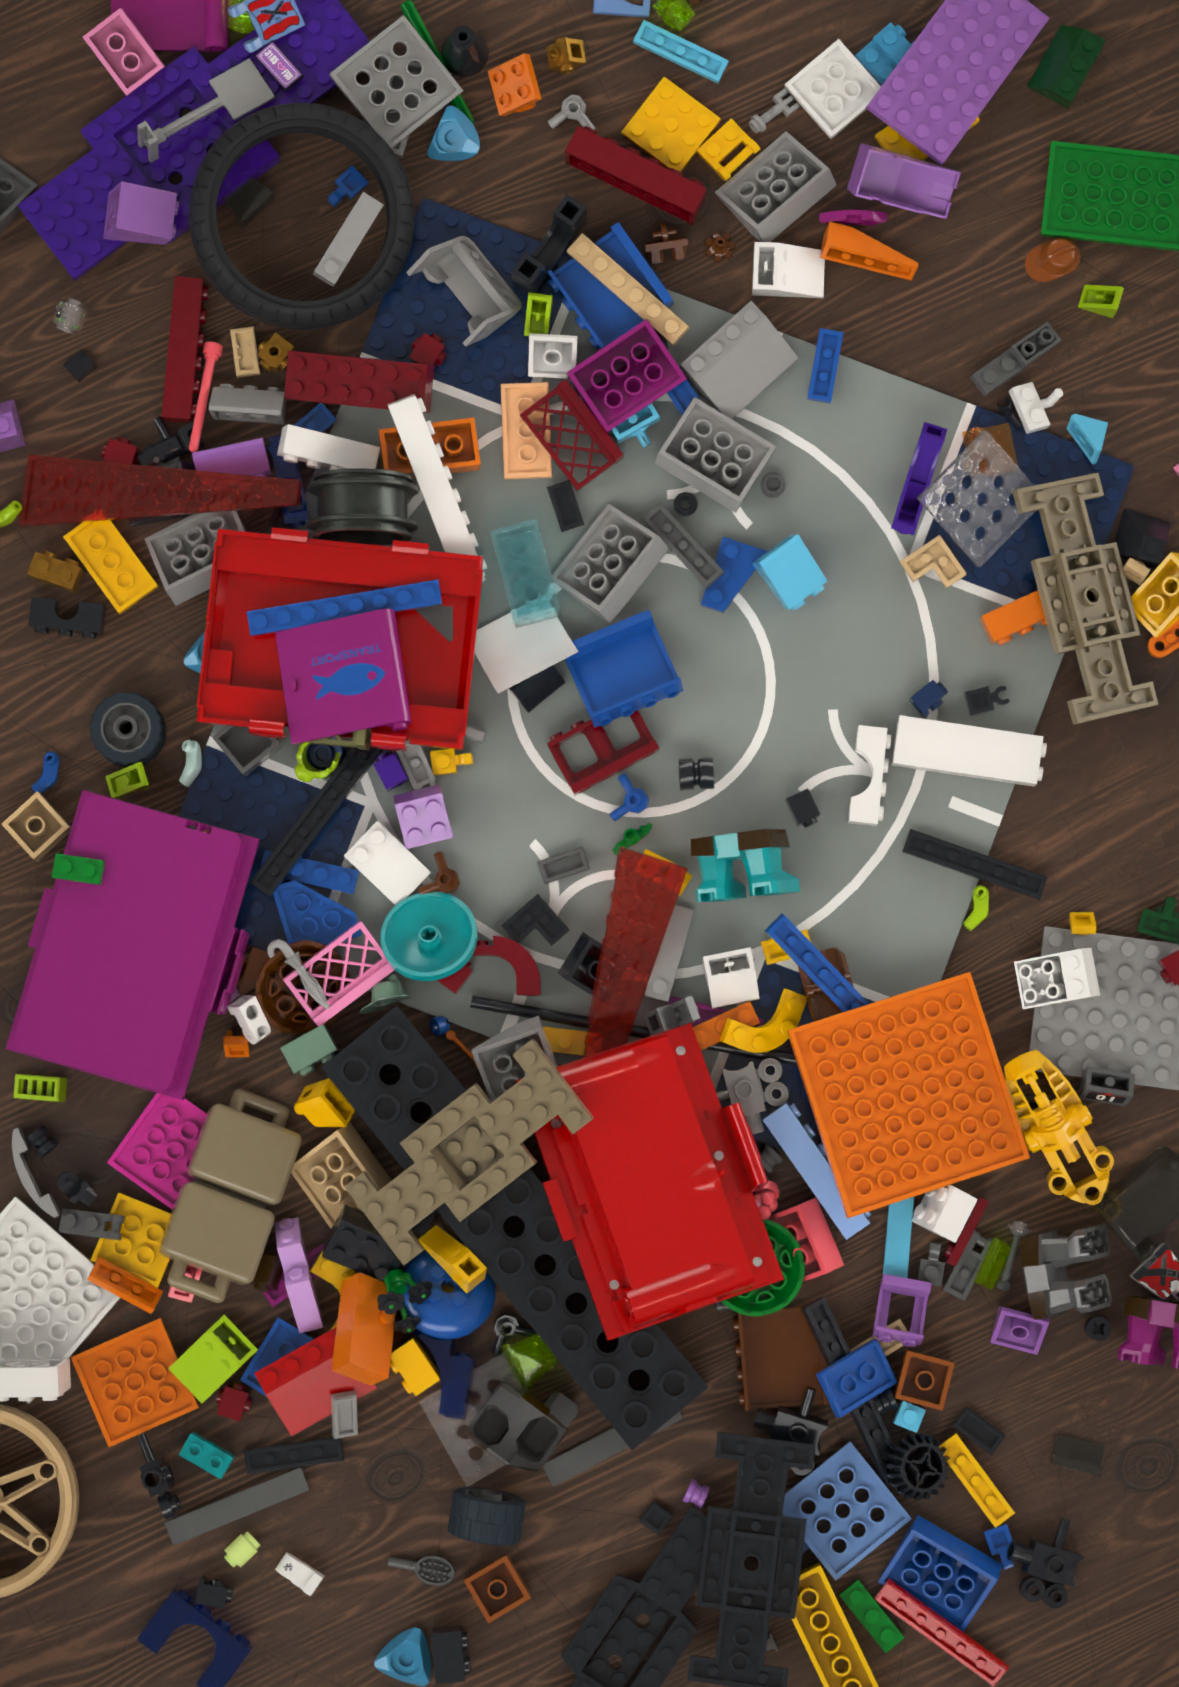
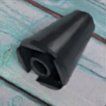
M466 26L457 27L445 40L441 50V56L447 69L459 77H472L480 73L488 60L489 54L485 40Z

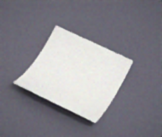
M546 595L477 630L475 654L497 693L579 652L563 628Z

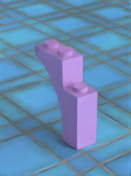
M299 1218L282 1219L280 1222H275L277 1250L299 1334L323 1328L322 1314L309 1269Z

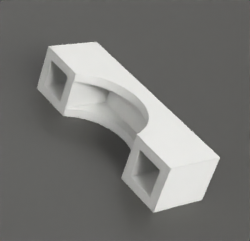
M858 725L855 752L867 760L872 776L869 787L861 794L850 798L848 823L877 826L878 820H883L884 806H880V798L885 797L886 782H882L883 773L888 772L889 759L885 758V749H890L891 735L887 734L888 728Z

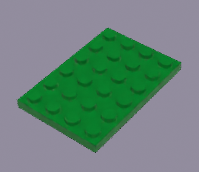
M1051 141L1040 236L1179 251V155Z

